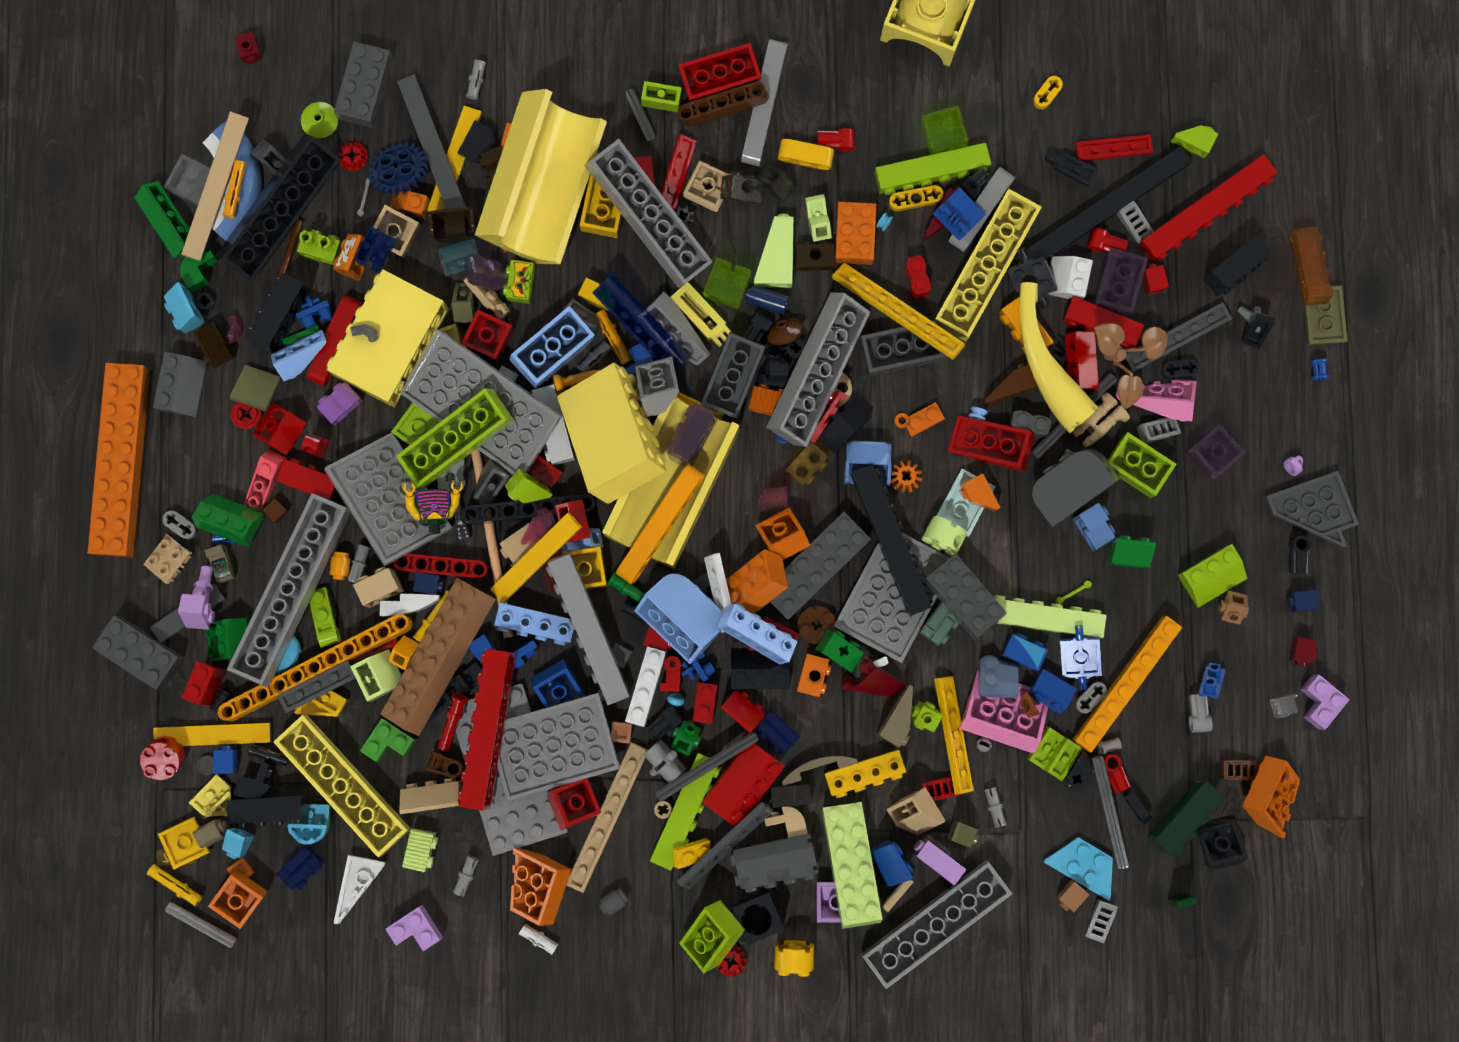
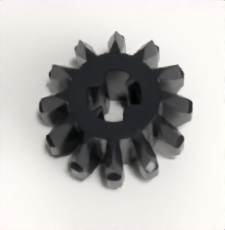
M804 335L800 339L797 338L779 348V351L784 352L782 354L783 358L788 357L786 360L788 364L791 360H794L793 365L796 366L797 360H799L808 341L803 342ZM793 346H797V349L801 351L798 350V353H794L792 350Z

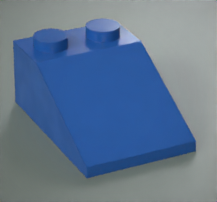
M564 659L531 677L532 687L546 708L586 697L575 675Z

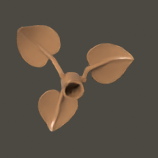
M1101 324L1094 327L1100 351L1106 360L1114 361V365L1120 367L1128 374L1123 375L1118 383L1120 403L1124 409H1127L1140 399L1144 387L1141 378L1133 376V373L1119 362L1126 358V352L1144 350L1148 359L1159 358L1167 347V334L1159 327H1150L1142 336L1144 347L1125 349L1120 346L1125 338L1123 329L1116 324Z

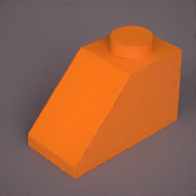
M406 191L405 195L399 192L398 197L393 193L389 207L402 214L425 220L430 200L425 195Z
M984 474L960 485L961 489L959 491L964 500L967 499L971 504L992 511L1000 509Z

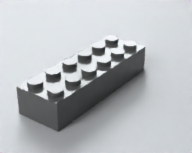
M843 512L809 547L785 568L788 588L769 603L788 621L871 539Z

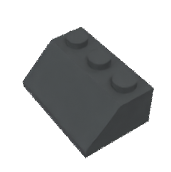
M164 352L153 408L160 412L197 418L207 370L206 362L184 355Z

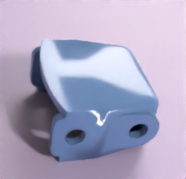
M856 440L847 442L844 484L850 483L854 485L850 476L851 472L873 464L874 468L878 467L882 478L879 480L881 485L890 486L891 444Z

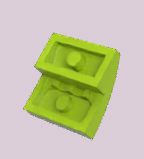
M1046 726L1039 746L1034 754L1030 753L1027 759L1063 781L1083 748Z

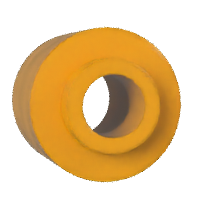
M334 552L333 557H331L329 572L333 579L344 580L345 577H349L351 560L349 553Z

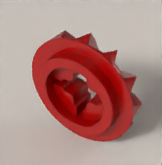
M351 141L344 143L339 149L337 157L341 159L339 163L344 169L357 171L362 169L367 163L368 153L360 142ZM352 149L354 153L357 155L354 157L353 163L350 157H347L348 155H351Z
M236 402L231 410V419L241 429H252V427L258 425L262 418V410ZM241 409L247 412L250 410L251 412L249 414L252 419H248L247 417L243 419L244 414L243 411H241Z
M736 945L731 948L725 958H730L735 953L734 960L739 964H732L728 969V962L723 959L720 965L717 966L718 971L725 976L735 977L741 974L746 967V955Z

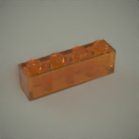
M1318 227L1295 229L1290 239L1304 306L1327 304L1333 296V287L1329 283L1330 272L1325 264L1326 253L1322 250V234L1319 233Z

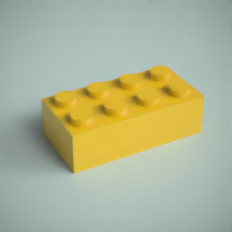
M590 174L579 225L582 232L618 238L623 215Z

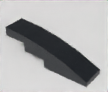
M479 661L472 664L449 682L427 722L451 705L453 693L466 695L479 685L477 682L478 674L482 672L483 668Z

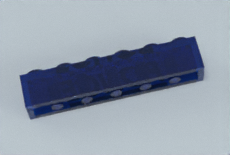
M612 273L592 292L595 297L656 361L672 357L675 373L687 363L690 356Z

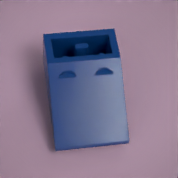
M886 840L870 850L874 863L889 887L913 879L911 873L914 871L908 861L901 858L904 854L898 844Z

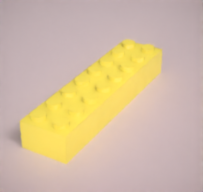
M1010 189L1007 190L935 318L938 326L965 342L968 340L1042 208L1040 205Z
M302 715L274 741L276 746L377 857L383 856L411 830L405 821L308 715Z

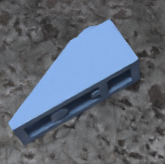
M323 330L271 354L273 365L283 381L293 379L302 373L327 341Z

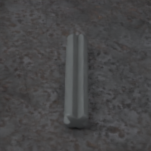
M627 90L625 96L646 141L655 139V133L635 90Z

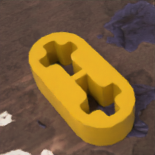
M1049 77L1036 93L1033 99L1036 108L1046 109L1060 92L1063 83L1059 77ZM1056 82V87H1054L1052 91H1049L1048 89L1050 88L1051 84ZM1046 94L1045 102L1039 103L1040 98Z

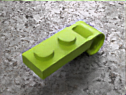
M326 587L314 591L309 602L320 647L323 648L340 643L341 637L335 624L328 589Z

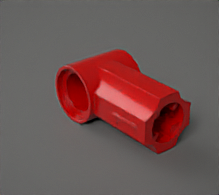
M849 128L839 129L838 131H818V145L838 149L843 152L853 151L855 147V131Z
M1093 228L1087 248L1092 251H1105L1123 257L1128 241L1109 235V232L1106 230Z
M1109 753L1103 756L1113 792H1122L1131 787L1122 768L1120 757ZM1109 758L1114 759V765L1111 768L1107 766Z

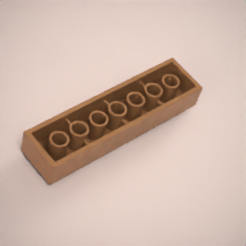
M458 578L455 580L380 713L382 716L402 729L420 736L494 604L495 598Z

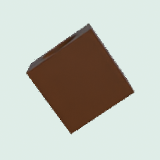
M275 498L262 510L274 523H278L289 512Z

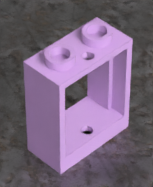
M925 838L923 840L919 839L913 847L915 850L913 854L953 885L958 882L966 871L963 866Z

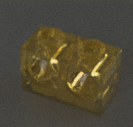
M810 442L786 469L785 473L801 487L805 484L809 486L816 478L814 476L817 470L821 472L828 464L826 462L828 456ZM816 454L819 456L820 461L812 463L809 460V456ZM799 468H804L807 471V476L801 478L797 475L796 471Z

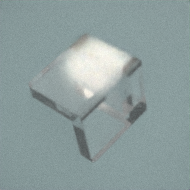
M1297 693L1270 699L1275 718L1287 717L1298 712L1294 699L1298 697Z

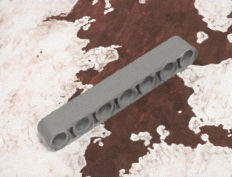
M769 39L761 72L762 79L759 81L768 90L769 100L763 105L753 107L741 163L760 166L788 43ZM758 91L756 96L761 95L763 91Z

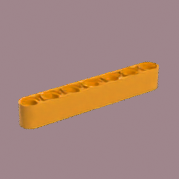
M689 464L683 469L616 571L618 576L631 585L636 582L705 477L704 474Z

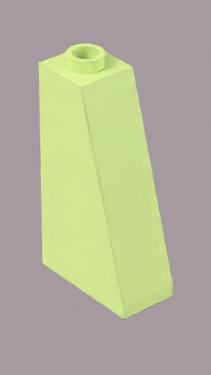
M788 214L774 216L754 279V286L792 288L793 217H789Z

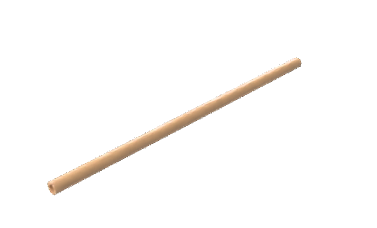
M478 449L471 453L476 483L484 468L481 451ZM491 509L485 512L487 518H492ZM488 523L484 524L495 585L503 575L494 524ZM497 598V603L499 607V603L502 602ZM509 629L508 633L503 632V637H513L512 630Z

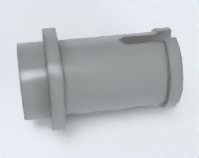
M1118 737L1103 742L1100 740L1096 746L1098 755L1102 754L1103 756L1108 752L1122 749L1121 741Z

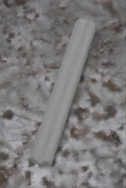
M173 902L167 905L165 910L167 913L225 946L231 948L236 943L237 939L234 936Z

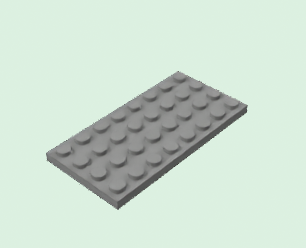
M437 329L400 394L441 422L484 388L493 389L514 421L477 449L513 475L518 468L528 473L562 416L444 331Z
M523 683L510 688L505 720L532 712ZM474 699L468 700V703L465 704L463 718L459 720L456 728L463 758L466 751H469L470 746L468 734L473 728L471 715L476 710L477 704L474 703ZM497 767L491 808L484 811L479 810L493 856L511 851L513 847L520 848L568 832L567 829L560 830L546 796L549 792L555 790V787L507 801Z

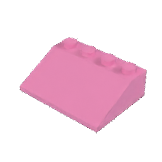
M977 670L965 706L960 729L1034 754L1041 742L1048 706L1033 699L1040 714L1028 718L1019 701L1025 692H1029L1031 687L1019 684L1017 699L978 696Z

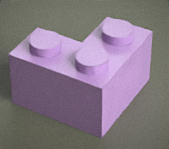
M1319 674L1312 675L1300 689L1315 702L1304 715V718L1318 730H1326L1349 701L1345 695Z
M423 905L386 928L395 945L413 935L423 951L443 938Z

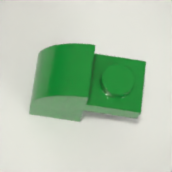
M204 251L201 261L189 257L183 259L180 266V274L190 291L195 292L209 284L203 270L219 262L212 251Z

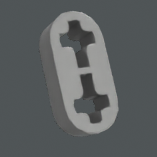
M168 511L163 515L162 521L164 525L180 537L193 539L197 535L198 529L195 524L180 513ZM170 516H175L174 519L179 522L178 525L172 522L170 523V519L168 518ZM185 526L189 528L191 526V534H185L186 531L181 527Z
M1094 682L1089 685L1075 701L1077 711L1080 713L1091 712L1106 696V686L1101 682ZM1094 686L1101 687V695L1091 696L1095 692ZM1088 698L1091 699L1087 703L1088 709L1080 708L1082 705L1080 703L1081 700L1086 701Z

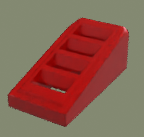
M952 777L921 783V788L926 787L928 792V786L932 785L933 801L963 795V793L955 795V792L952 791ZM947 782L949 793L945 794V789L943 783ZM936 784L940 785L941 795L937 793Z

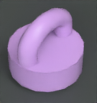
M1289 457L1284 461V468L1290 475L1297 476L1302 472L1303 457Z

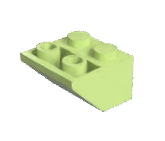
M390 650L383 651L350 666L367 701H374L393 691L402 676L399 668L388 662L391 654Z

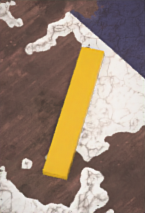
M463 106L447 152V158L457 184L466 162V158L458 155L457 152L474 120L480 122L482 111ZM437 184L427 211L446 209Z
M570 512L567 513L490 590L502 603H505L582 526Z
M953 676L937 678L934 681L940 712L943 715L941 720L955 795L972 792L974 789L963 730L960 729L961 717Z
M271 723L153 728L154 739L161 736H169L175 738L182 746L272 742Z

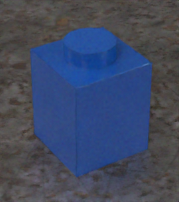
M220 746V750H214L213 774L238 773V750H232V746Z

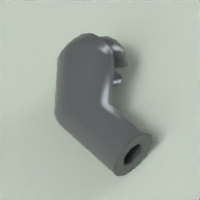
M369 324L351 327L352 336L364 334L368 337L369 342L378 340L377 330Z

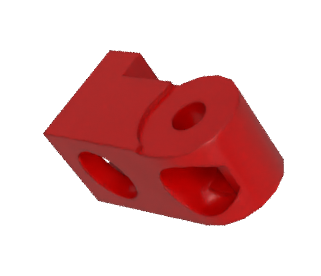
M307 434L302 443V450L324 459L330 440L313 434Z
M669 656L664 661L666 683H660V692L680 693L681 662L676 656Z

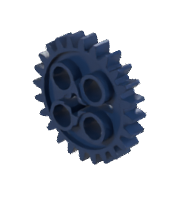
M401 142L398 143V146L392 143L390 149L385 146L384 152L378 151L379 157H373L375 162H370L372 168L368 169L370 172L368 177L377 192L380 191L382 195L387 193L389 197L393 193L398 197L399 192L405 195L406 190L412 192L413 186L418 188L417 183L424 182L422 176H427L426 170H429L427 165L429 162L424 151L420 147H416L415 143L410 146L409 142H406L404 146Z

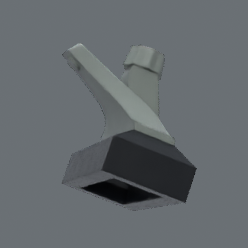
M1241 306L1238 312L1249 322L1241 343L1260 348L1274 325L1275 318L1261 314L1259 306L1253 307L1252 312Z

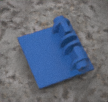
M960 187L933 213L959 241L986 215Z

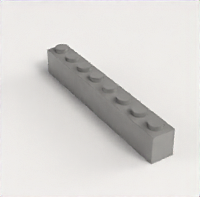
M571 552L550 559L548 561L549 566H546L550 578L554 577L556 582L554 588L557 595L561 594L563 602H561L565 613L568 612L571 617L569 624L572 630H576L579 636L576 638L580 649L584 648L586 655H584L587 666L591 665L593 669L591 675L594 683H599L601 688L599 694L602 701L606 700L607 705L628 698L630 692Z

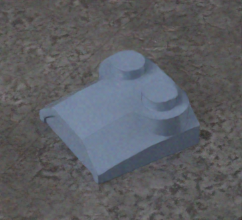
M991 655L984 656L982 659L979 658L978 696L1017 699L1019 688L1017 663L998 660Z

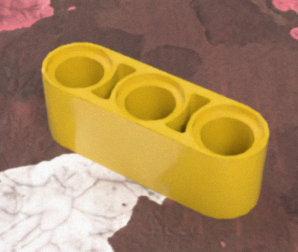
M782 139L778 159L787 163L830 170L834 149L791 139Z

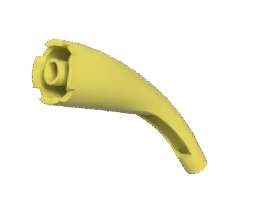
M1032 282L1021 283L1019 314L1025 354L1033 377L1047 405L1060 424L1071 433L1099 407L1067 374L1045 346L1036 318L1035 303L1038 302V284Z

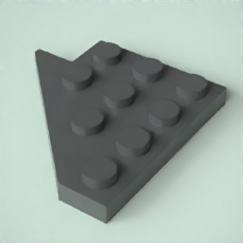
M1339 471L1265 497L1271 515L1341 548L1347 547L1342 531L1359 525Z

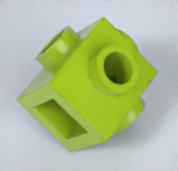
M918 700L917 704L911 708L913 725L920 730L925 728L935 732L943 715L931 702L925 701L923 703Z

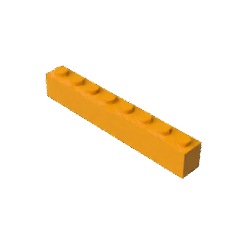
M1168 616L1160 618L1111 685L1106 696L1098 703L1072 739L1074 743L1086 752L1094 750L1182 629L1179 624Z

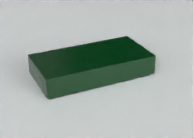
M1187 893L1168 898L1169 906L1176 909L1197 904L1196 898Z

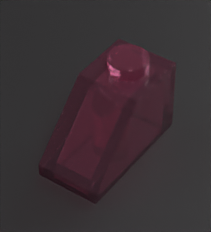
M787 486L763 489V494H759V505L763 506V511L787 509Z
M545 507L536 511L537 514L533 515L521 538L522 545L540 540L557 524L552 509L548 510Z

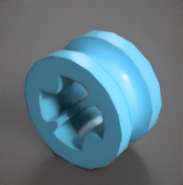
M884 213L876 227H881L884 232L893 217H888L887 213Z

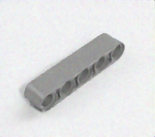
M1001 167L998 168L975 201L986 215L960 241L952 234L948 241L963 252L967 249L1014 181L1015 177Z

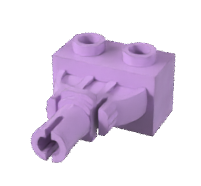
M210 566L201 567L199 581L194 583L192 595L182 594L178 613L186 628L209 630L210 624L214 622L215 613L212 611L211 604L209 603L210 591H213V586L210 584L213 569Z

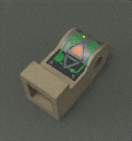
M220 544L204 550L219 584L235 578L225 545Z

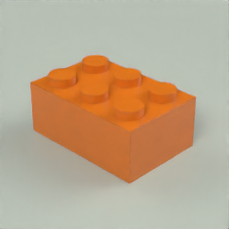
M838 202L835 263L873 264L876 204Z
M766 549L726 579L731 604H740L745 607L746 611L754 614L788 588L782 556Z

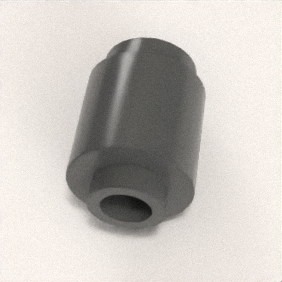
M621 888L614 889L600 899L601 904L599 907L605 915L609 914L612 916L623 908L629 899Z

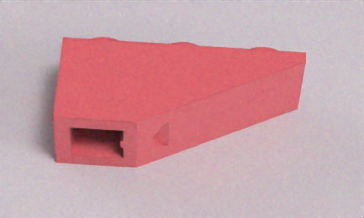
M272 450L260 456L244 506L262 512L277 484L275 480L283 460L287 459L286 457Z

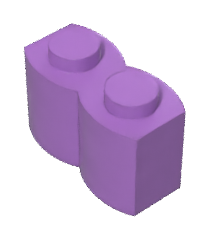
M341 382L333 388L334 392L331 395H325L318 402L317 408L334 426L363 401L346 382L343 384Z

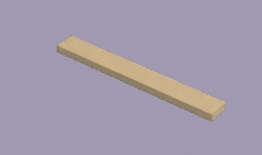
M231 111L229 113L181 254L183 256L201 261L249 120L247 117Z
M631 742L600 809L602 813L596 817L568 878L567 886L584 893L646 758L644 754L648 749Z

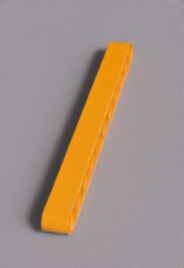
M397 614L274 677L268 688L259 685L227 701L219 707L218 716L226 721L240 719L278 699V695L347 660L350 662L407 633L413 625L411 618L403 614ZM404 618L406 625L400 629L398 622ZM387 627L389 631L388 635L386 637H382L381 630ZM370 636L371 643L365 646L364 639ZM352 645L354 651L351 655H348L347 648ZM332 654H335L337 657L336 662L331 664L329 658ZM315 663H318L319 670L316 673H314L312 670V666ZM297 672H301L302 678L297 682L295 675ZM283 680L285 686L280 691L278 683ZM265 689L267 697L262 699L261 692ZM248 698L250 705L248 708H245L243 703ZM229 707H231L233 711L230 717H228L226 714V711Z

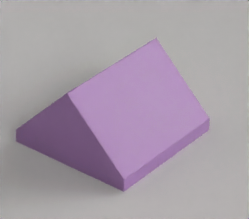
M817 882V923H841L834 882Z

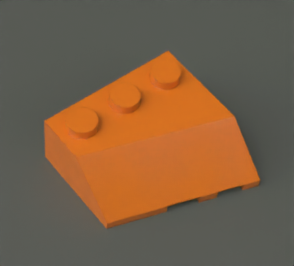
M1265 756L1263 762L1259 765L1256 778L1251 783V789L1244 798V809L1257 825L1284 839L1286 834L1283 831L1285 821L1289 822L1291 816L1289 814V805L1295 801L1300 778L1287 761Z
M513 847L515 865H512L514 885L511 886L510 910L538 926L554 924L571 869L543 854Z

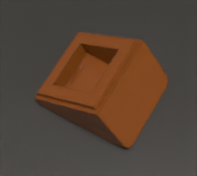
M1025 692L1019 703L1026 716L1030 718L1039 715L1040 712L1028 692Z

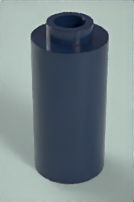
M753 285L752 288L747 289L745 299H748V304L784 315L789 296Z

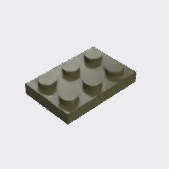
M1342 286L1302 289L1307 345L1348 342Z

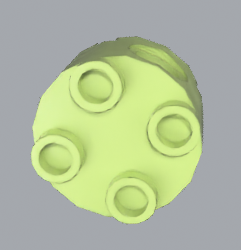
M933 516L921 540L930 544V547L938 552L945 550V553L952 557L958 553L967 535V531L958 525L954 526L951 521L945 518Z

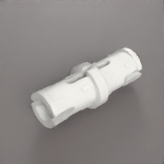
M526 923L519 932V935L530 940L535 947L539 946L551 955L558 946V943L546 937L542 931L538 932Z

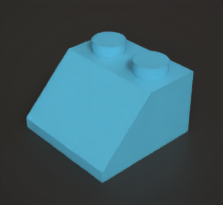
M176 283L164 295L166 300L164 306L169 314L172 313L174 317L172 322L177 330H181L186 334L206 324L190 290L181 283Z

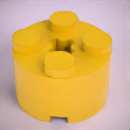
M784 940L782 945L776 942L774 968L778 971V975L789 976L790 973H794L801 977L809 976L810 972L814 970V944L810 943V946H808L806 941Z

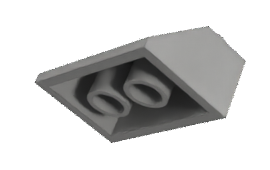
M672 357L635 366L640 399L646 417L656 416L665 412L679 392Z

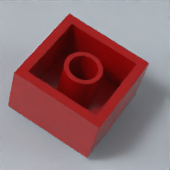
M477 309L461 344L476 354L479 353L481 356L499 363L514 332V328L511 324Z
M587 778L564 785L546 795L561 831L602 813Z

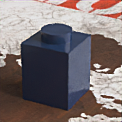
M416 572L413 591L439 595V592L443 591L444 581H441V576Z
M1317 589L1289 593L1287 605L1291 608V612L1320 609Z

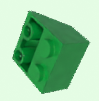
M1130 536L1116 537L1115 540L1109 543L1108 565L1147 569L1151 565L1156 543L1150 542L1151 539L1149 538L1131 540Z
M247 618L224 619L210 624L209 630L206 629L210 662L231 660L248 627Z

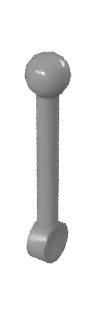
M370 178L366 179L361 206L357 211L359 216H363L365 213L364 206L369 186L371 185Z

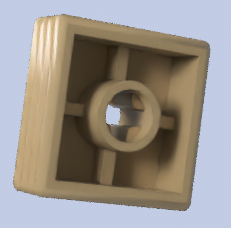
M699 161L683 192L684 197L717 212L733 181V176ZM710 183L712 189L706 190L704 185Z

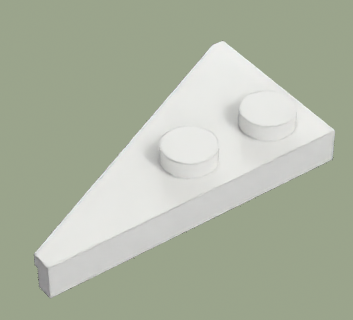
M348 855L334 924L341 923L386 865V862Z

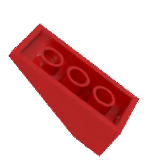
M958 415L948 452L1025 473L1035 436L1029 430Z

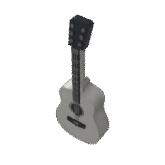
M465 458L437 478L439 489L451 488L452 480H454L453 486L456 488L460 486V481H462L463 488L459 492L466 489L467 484L464 478ZM459 501L455 518L457 522V536L461 542L470 540L471 536L462 518Z

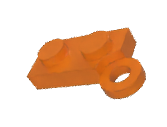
M935 402L909 417L905 413L896 415L894 423L898 428H906L910 437H913L945 420ZM903 417L905 419V423L900 424L898 419Z

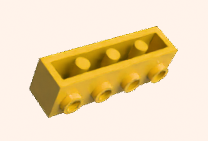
M897 749L850 766L826 772L824 775L831 796L836 795V798L846 796L847 791L853 789L855 792L865 790V785L873 784V786H878L884 783V779L890 777L892 780L902 778V774L906 773L900 751Z

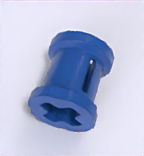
M1328 359L1310 361V364L1313 365V381L1330 378L1326 367Z

